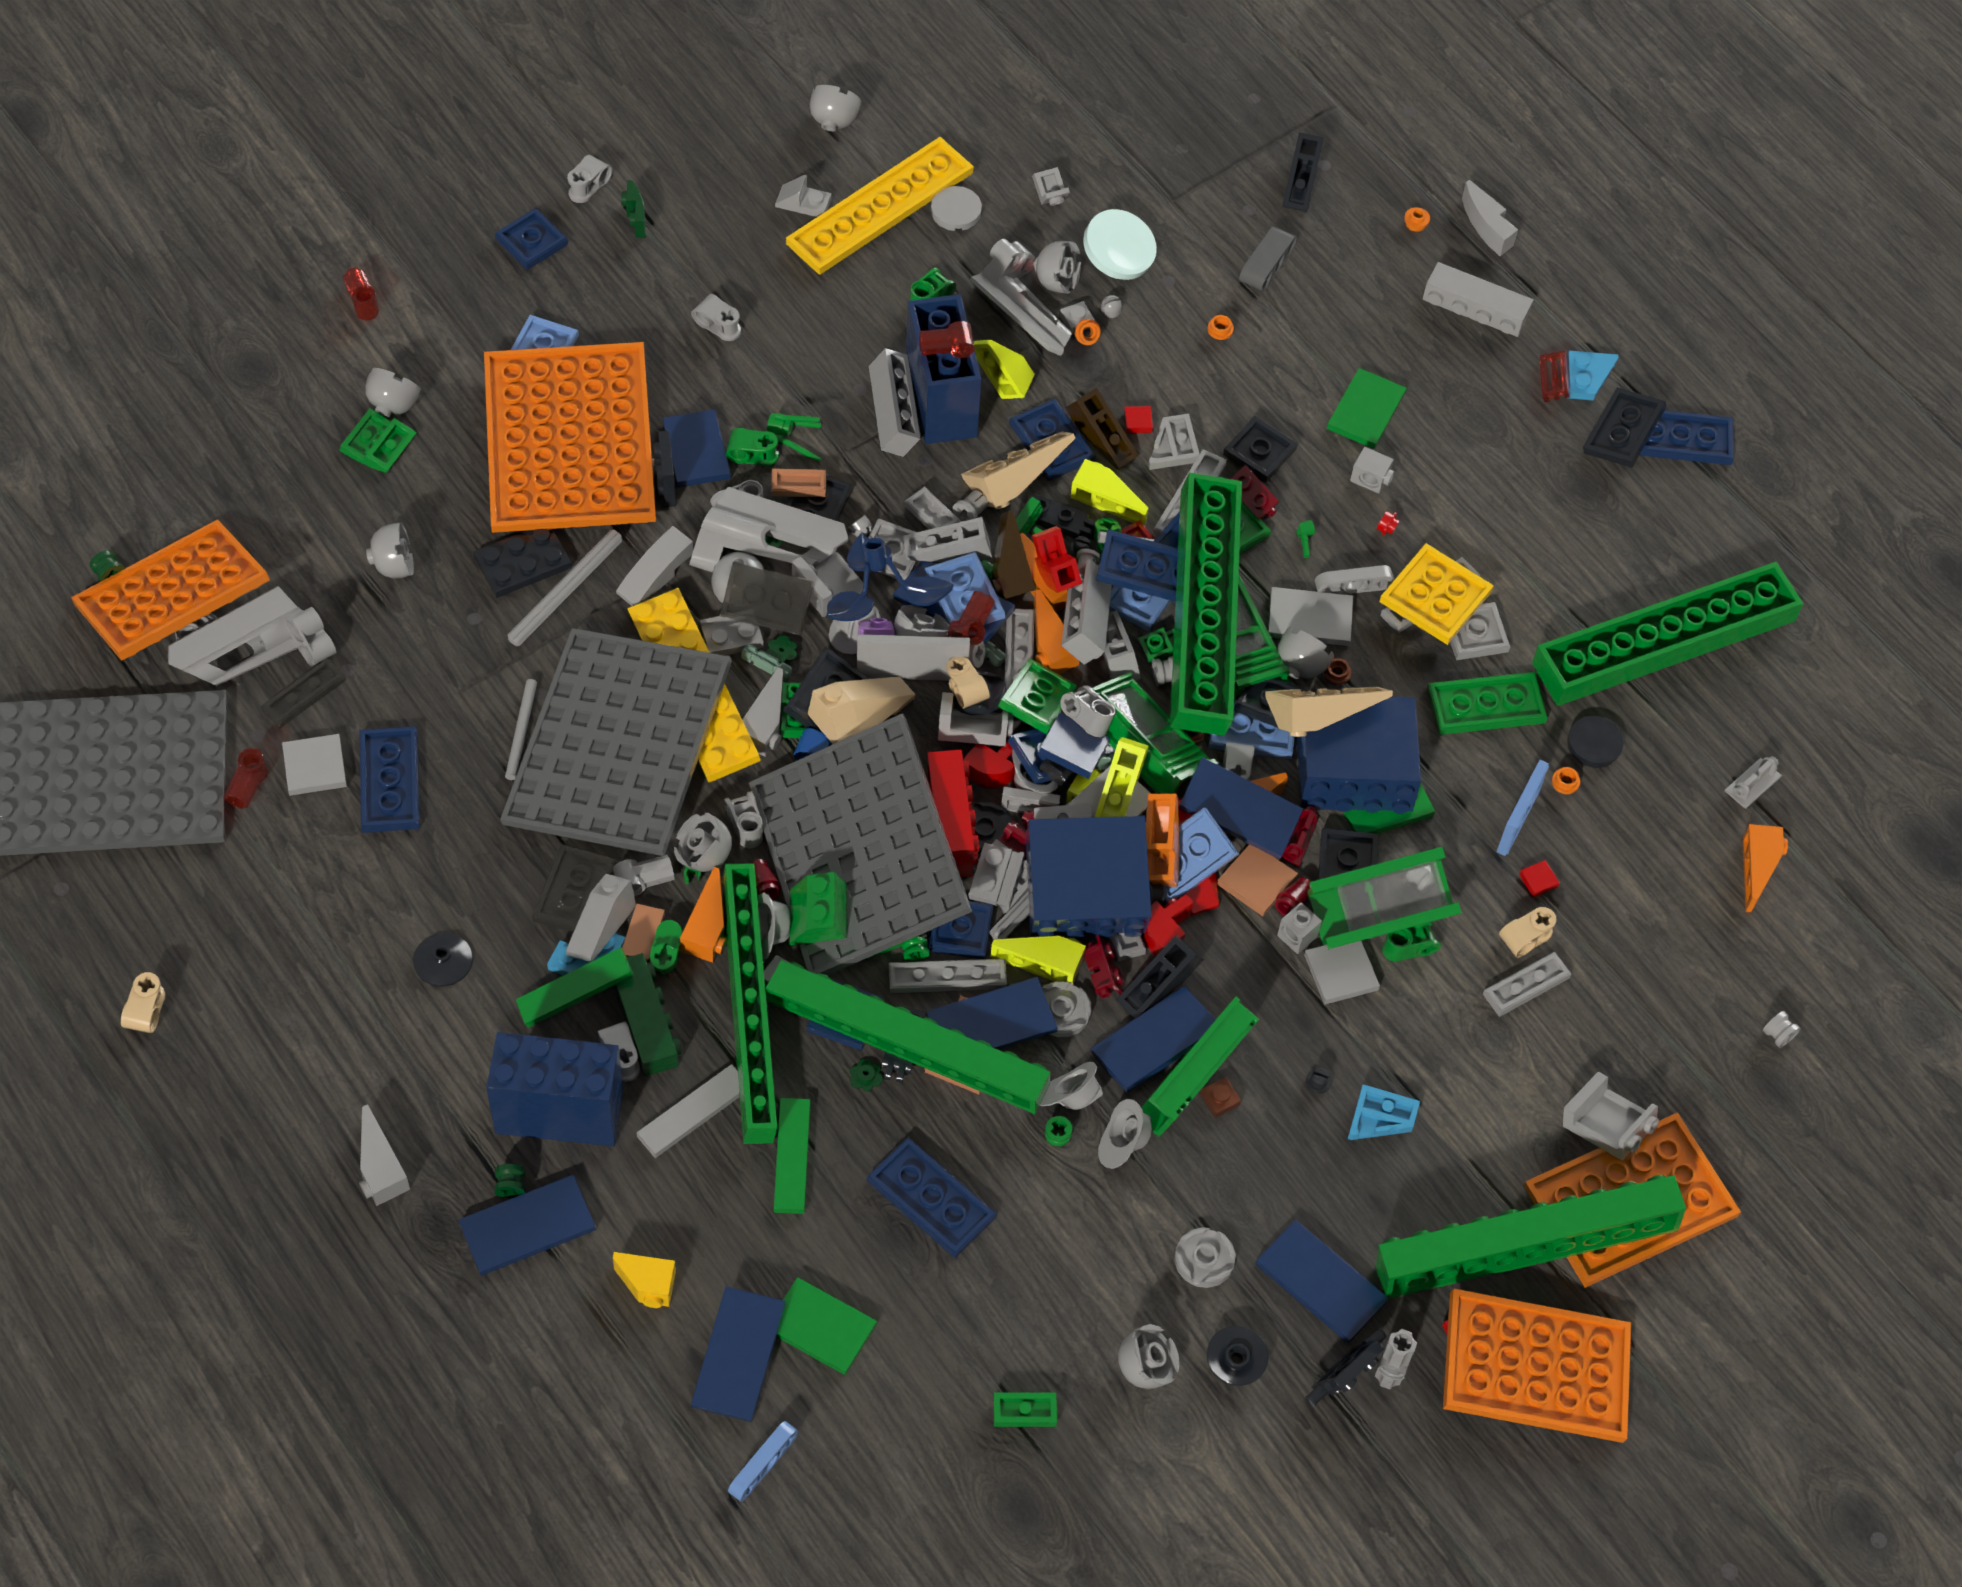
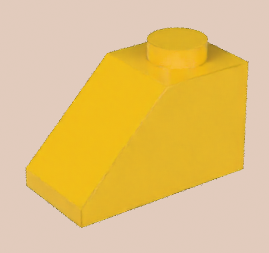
M614 1252V1270L637 1301L650 1308L669 1307L676 1274L675 1261Z

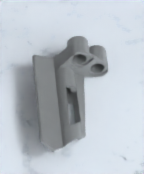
M1006 239L999 240L990 251V256L993 258L992 261L985 267L982 273L972 276L970 281L1045 349L1061 356L1071 336V331L1019 280V278L1034 268L1035 256L1018 241L1010 243Z
M727 487L716 505L709 510L703 520L689 565L713 573L714 566L722 557L724 547L792 563L793 560L801 556L807 564L817 565L829 559L839 546L847 542L848 535L844 523ZM765 535L810 550L803 555L776 548L766 543Z
M277 586L168 645V664L217 686L296 649L300 651L310 666H314L335 654L336 648L328 634L324 631L322 620L315 609L310 607L305 611L301 610ZM244 643L249 644L254 650L253 656L226 671L208 664Z

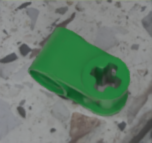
M937 267L933 268L911 285L909 301L951 296L956 290L957 283L946 279L941 275V271Z
M735 428L731 431L726 457L738 464L772 466L779 459V452L776 449L778 438L769 431Z
M1429 922L1388 933L1382 946V953L1389 961L1399 962L1419 956L1431 955L1441 948V943L1435 939L1431 929L1433 924ZM1393 942H1398V943H1400L1402 946H1398V945L1394 944Z

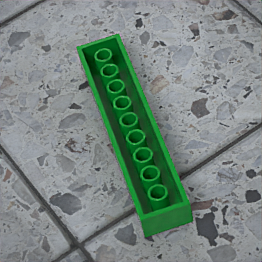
M1189 472L1181 488L1170 728L1225 736L1233 722L1242 481Z
M1773 562L1537 646L1532 665L1558 707L1796 621L1804 603L1778 563Z
M1656 1175L1649 1178L1647 1182L1638 1184L1626 1182L1617 1189L1609 1191L1603 1188L1590 1192L1589 1195L1579 1198L1575 1195L1567 1196L1558 1203L1549 1205L1546 1202L1537 1203L1528 1210L1518 1212V1210L1512 1209L1490 1219L1487 1216L1473 1219L1471 1223L1460 1226L1458 1223H1452L1442 1227L1439 1231L1429 1232L1428 1230H1422L1414 1233L1412 1237L1405 1239L1392 1237L1379 1244L1375 1267L1383 1294L1392 1299L1676 1232L1680 1228L1686 1206L1675 1175L1668 1177Z

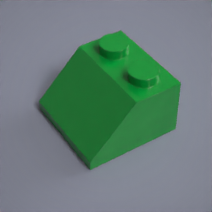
M835 872L807 875L790 889L791 923L789 944L791 946L846 939L847 884Z

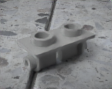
M1773 756L1765 757L1764 759L1760 758L1728 786L1725 792L1746 809L1782 777L1776 771L1779 764L1778 760Z

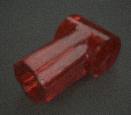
M357 267L348 269L347 273L343 275V281L353 302L356 316L361 320H372L379 313L376 292L371 287L364 270Z
M954 322L947 329L919 331V345L922 355L951 353L954 357L964 358L970 356L975 350L971 326L967 322Z
M974 591L960 619L950 623L948 637L970 638V645L980 644L985 636L984 624L994 607L995 601L992 597L981 591Z
M254 748L245 749L239 754L237 760L238 767L223 796L224 800L233 807L240 809L248 808L259 783L267 777L268 771L263 754ZM251 764H258L254 768H247Z

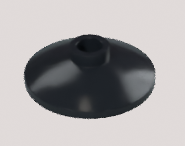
M439 933L429 936L418 945L413 957V964L417 975L424 982L438 987L450 986L461 981L469 973L473 961L472 952L467 942L461 937L450 933ZM440 953H447L443 958L437 956Z
M1243 1326L1223 1328L1209 1342L1207 1348L1208 1365L1213 1374L1227 1384L1235 1386L1251 1384L1263 1375L1268 1365L1269 1354L1264 1340L1249 1328ZM1238 1356L1242 1362L1239 1364L1233 1363L1231 1357Z

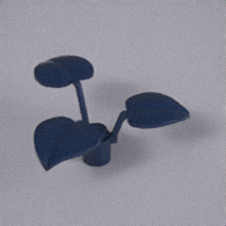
M860 534L849 550L847 564L852 570L864 571L863 590L860 594L854 591L836 594L828 602L826 615L837 621H855L867 616L874 607L873 600L866 597L868 593L870 570L874 572L881 571L886 567V564L889 565L902 588L907 591L905 594L906 600L913 605H932L948 595L953 590L954 585L948 581L930 576L916 577L911 580L910 585L906 584L892 562L891 549L884 544V541L880 538L869 539Z

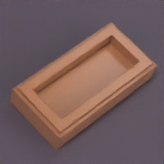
M772 469L771 496L826 497V470Z
M636 904L622 947L626 957L644 953L646 962H650L651 946L655 939L656 929L663 922L665 910Z

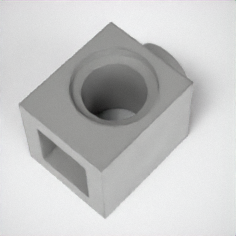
M1364 447L1354 464L1350 481L1379 494L1384 484L1389 486L1395 473V471L1391 470L1394 459Z
M1299 903L1281 919L1277 936L1294 952L1299 954L1318 937L1322 920L1304 904Z

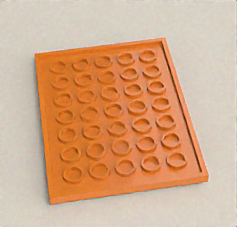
M644 342L484 352L492 533L656 522Z

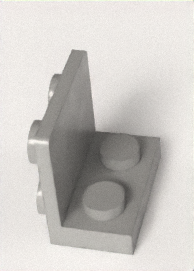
M835 552L829 559L817 565L807 564L801 556L792 561L793 582L822 617L827 616L828 602L836 594L846 591H854L860 594L863 590V582L849 568L838 552Z

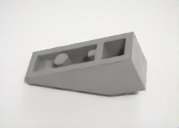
M982 517L903 536L907 560L945 562L973 552L977 553L980 560L992 558L989 536Z
M1118 611L1109 612L1105 652L1103 653L1109 675L1112 680L1131 672L1133 674L1132 679L1136 681L1141 679L1134 650Z
M779 667L742 719L758 753L765 757L771 749L775 750L778 747L782 737L780 735L783 669Z
M609 874L603 876L589 895L566 949L567 956L589 962L596 958L636 907L631 880Z
M367 1104L362 1107L360 1170L363 1180L359 1184L365 1197L369 1198L372 1196L376 1206L409 1191L410 1187L406 1174Z

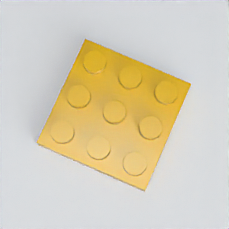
M1426 543L1381 595L1380 603L1448 645L1491 594L1494 585Z

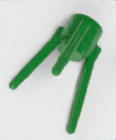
M771 413L767 424V431L774 433L778 438V442L787 445L816 462H821V458L784 438L785 435L791 434L793 425L821 428V423H816L820 421L819 417Z

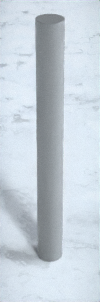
M527 679L505 774V778L508 780H515L518 773L537 681L533 679Z

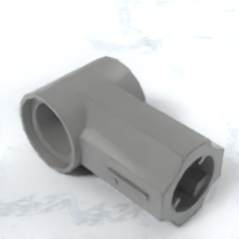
M668 855L638 863L636 860L628 859L617 863L613 867L614 876L631 880L634 897L641 894L646 887L674 880V872Z

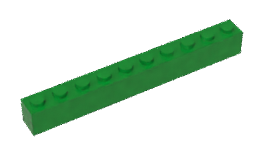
M725 864L722 888L743 1144H767L774 1142L777 1131L755 866L754 864Z
M781 960L765 988L767 1002L1030 1113L1036 1114L1050 1086V1071H1047L1041 1064L1023 1061L1012 1052L999 1051L983 1040L975 1041L966 1037L957 1029L949 1030L939 1026L936 1021L930 1018H920L913 1015L904 1007H894L885 1003L877 996L862 994L851 985L838 984L825 974H814L807 971L798 963H788Z

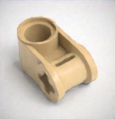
M962 656L953 657L946 663V670L951 678L949 680V688L963 709L990 697L985 680L978 674L969 659Z
M1536 908L1525 916L1513 920L1504 926L1499 932V936L1515 957H1522L1551 938L1556 923V916L1549 908Z
M145 972L135 978L128 1001L121 1015V1026L123 1028L148 1033L155 1031L159 1013L165 1000L164 989L161 987L160 980L155 974Z

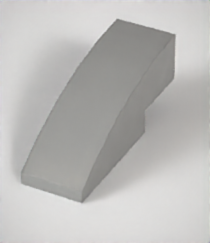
M1468 180L1462 196L1465 211L1479 236L1493 251L1501 256L1514 246L1518 229L1504 219L1506 209L1472 181Z
M672 526L635 564L616 590V594L631 606L648 600L675 576L674 570L692 555L693 541Z

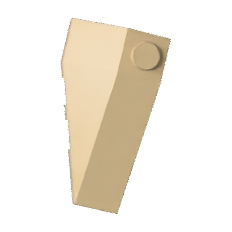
M1059 432L1034 442L1030 445L1031 450L1012 451L1007 453L1008 459L994 463L993 460L987 461L961 474L962 478L972 491L977 490L987 498L989 507H994L995 509L1004 508L1010 504V500L1018 497L1075 439L1074 433Z
M901 677L835 682L813 690L808 715L830 742L835 744L884 722L891 715H896L915 699V693Z
M1380 687L1342 689V694H1340L1339 690L1317 689V694L1315 692H1301L1300 689L1265 692L1266 700L1278 728L1290 732V736L1294 737L1307 736V731H1318L1393 696L1392 690Z

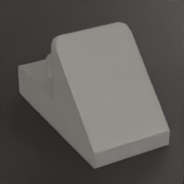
M803 175L782 185L775 207L818 217L828 210L831 202V193L807 188V175Z

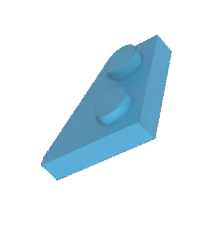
M1568 351V398L1594 400L1601 386L1606 382L1609 373L1616 366L1619 356L1616 354Z
M1362 1085L1348 1139L1357 1140L1412 1132L1420 1101Z

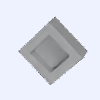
M1084 301L1060 309V317L1066 328L1071 331V334L1075 333L1076 325L1081 320H1094Z

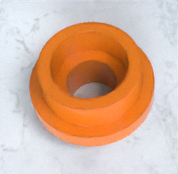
M1414 207L1406 211L1404 220L1410 230L1419 232L1428 226L1430 215L1426 210Z
M1217 315L1208 324L1209 335L1217 340L1228 339L1233 334L1234 326L1227 316Z
M1092 319L1081 320L1075 328L1076 339L1084 345L1096 343L1101 334L1099 324ZM1086 327H1089L1091 330L1088 336L1083 334Z
M1563 767L1553 774L1552 785L1559 793L1572 794L1578 790L1580 778L1573 768Z

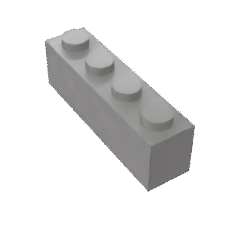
M1440 262L1436 264L1426 284L1423 300L1433 305L1443 307L1458 315H1463L1516 337L1519 336L1530 314L1534 300Z
M885 348L869 365L881 451L904 457L921 439L908 355Z
M1091 559L1078 567L1082 584L1068 589L1061 644L1084 665L1092 659L1099 658L1105 652L1112 585L1096 580L1099 566Z

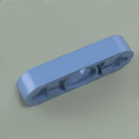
M782 1422L735 1477L728 1492L740 1502L744 1501L791 1446L798 1435V1430L788 1422Z

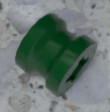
M104 550L96 554L91 559L89 565L91 570L98 574L100 582L125 569L117 561L113 551Z
M502 1164L495 1168V1177L498 1179V1183L494 1187L495 1194L502 1198H515L525 1194V1185L522 1183V1179H524L526 1174L525 1168L518 1164Z

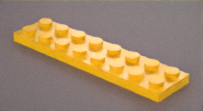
M938 137L786 237V245L814 271L821 275L932 201L933 197L945 188L955 186L973 174L974 166L945 140Z
M679 588L628 608L629 615L641 641L710 653ZM725 683L698 758L708 783L761 761L759 753Z

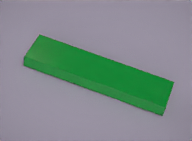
M620 947L516 999L524 1024L529 1028L634 975L625 952Z
M780 1098L774 1213L804 1214L810 1099Z

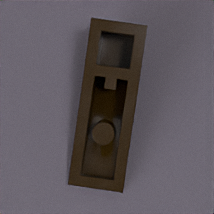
M1098 388L1065 407L1079 431L1116 469L1121 468L1139 456Z
M1013 511L1004 513L1001 516L992 568L993 580L990 581L996 595L1003 599L1036 590Z

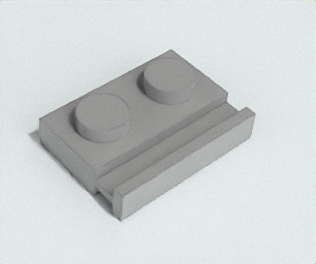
M754 609L700 620L703 638L710 653L724 656L742 652L747 644H751L756 648H763V639Z
M984 843L970 888L969 899L996 906L998 904L1010 909L1025 859V853H1018L1012 851V849Z

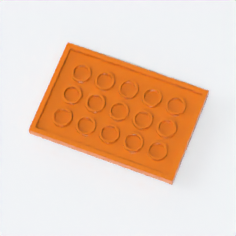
M217 519L71 598L77 609L122 661L159 642L168 635L185 628L203 616L209 615L227 603L233 602L249 591L257 589L260 585L270 581L263 567Z
M1678 1113L1660 1120L1656 1130L1652 1134H1647L1642 1139L1637 1151L1634 1153L1630 1152L1623 1161L1598 1148L1525 1181L1523 1186L1534 1205L1546 1202L1549 1205L1558 1203L1567 1196L1575 1195L1579 1198L1587 1196L1590 1192L1603 1188L1606 1191L1617 1189L1626 1182L1638 1184L1647 1182L1649 1178L1656 1175H1665V1177L1675 1175L1686 1206L1679 1230L1566 1257L1585 1288L1739 1217L1741 1213Z
M1453 1289L1450 1292L1443 1409L1623 1443L1627 1440L1631 1322Z

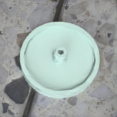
M1111 209L1100 212L1091 220L1084 232L1083 242L1088 258L1097 269L1110 277L1122 280L1137 278L1149 269L1155 259L1156 242L1151 230L1140 218L1127 211Z

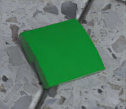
M369 408L341 444L339 451L368 467L387 473L417 432L397 419L393 418L392 421H389Z

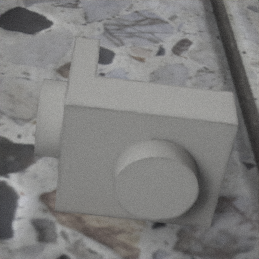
M1058 167L1034 173L1032 176L1041 205L1050 203V206L1061 204L1070 193L1069 187L1064 188Z

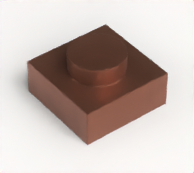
M1226 1077L1200 1091L1201 1098L1214 1118L1235 1109L1241 1104V1099Z

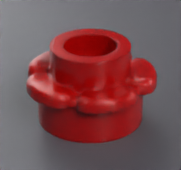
M1386 511L1376 528L1383 533V536L1387 532L1391 535L1393 534L1399 523V520L1395 518L1397 513L1392 514Z

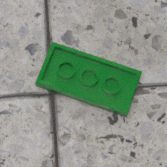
M1535 672L1428 683L1426 688L1438 735L1544 724L1548 719Z

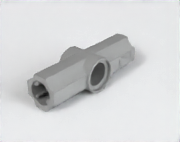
M1401 1329L1399 1332L1391 1333L1390 1338L1387 1340L1375 1372V1377L1378 1379L1381 1387L1391 1389L1393 1386L1400 1385L1401 1381L1405 1378L1417 1342L1412 1337V1332Z

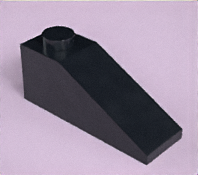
M1299 132L1282 207L1307 212L1324 137Z
M1175 935L1116 1000L1136 1019L1182 984L1205 959L1185 940Z

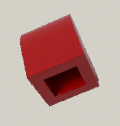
M1055 526L1033 534L1032 538L1037 557L1034 559L1046 585L1051 590L1059 593L1082 584L1076 558L1067 554L1061 528Z
M1008 741L998 752L984 744H976L963 759L969 762L970 777L968 779L978 786L991 789L1000 788L1014 780L1015 767L1012 758V748Z
M1187 894L1180 899L1174 898L1170 900L1164 908L1158 901L1151 905L1152 917L1143 936L1147 947L1155 957L1175 935L1185 940L1186 933L1178 924L1191 916L1194 902Z

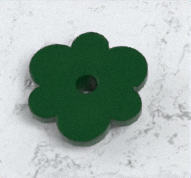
M779 636L776 641H769V649H767L766 653L780 660V664L796 659L797 653L795 650L797 645L795 642H790L788 637Z
M867 1059L860 1060L857 1066L850 1069V1075L852 1076L850 1084L855 1089L862 1088L864 1091L869 1092L873 1087H878L883 1082L880 1066L877 1064L872 1065Z

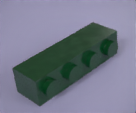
M644 953L627 957L634 976L615 984L614 987L645 1077L678 1067V1055H682L678 1038L672 1039L669 1031L673 1029L669 1012L663 1013L661 1007L662 1004H665L662 990L660 987L655 988L653 980L656 979L654 966L651 962H646Z

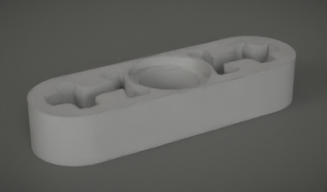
M1385 565L1321 573L1315 578L1317 592L1342 595L1385 590L1394 581L1391 568Z

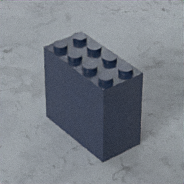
M961 294L908 301L906 355H908L914 400L924 443L931 444L976 438L981 376Z
M1390 697L1318 731H1307V736L1297 737L1301 808L1306 809L1307 806H1311L1317 811L1338 810L1347 812L1350 810H1365L1369 813L1383 810L1393 811L1397 814L1413 811L1421 783L1415 698Z
M1145 816L1029 819L1025 844L1031 936L1067 935V938L1079 939L1089 934L1108 938L1112 937L1113 933H1124L1126 937H1137L1145 933L1152 917Z
M497 1032L486 1087L495 1134L615 1147L624 1093L619 1045Z

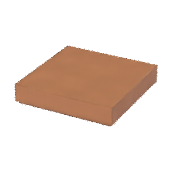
M1249 844L1218 879L1217 885L1261 916H1264L1275 904L1277 895L1296 880L1298 873L1277 858Z

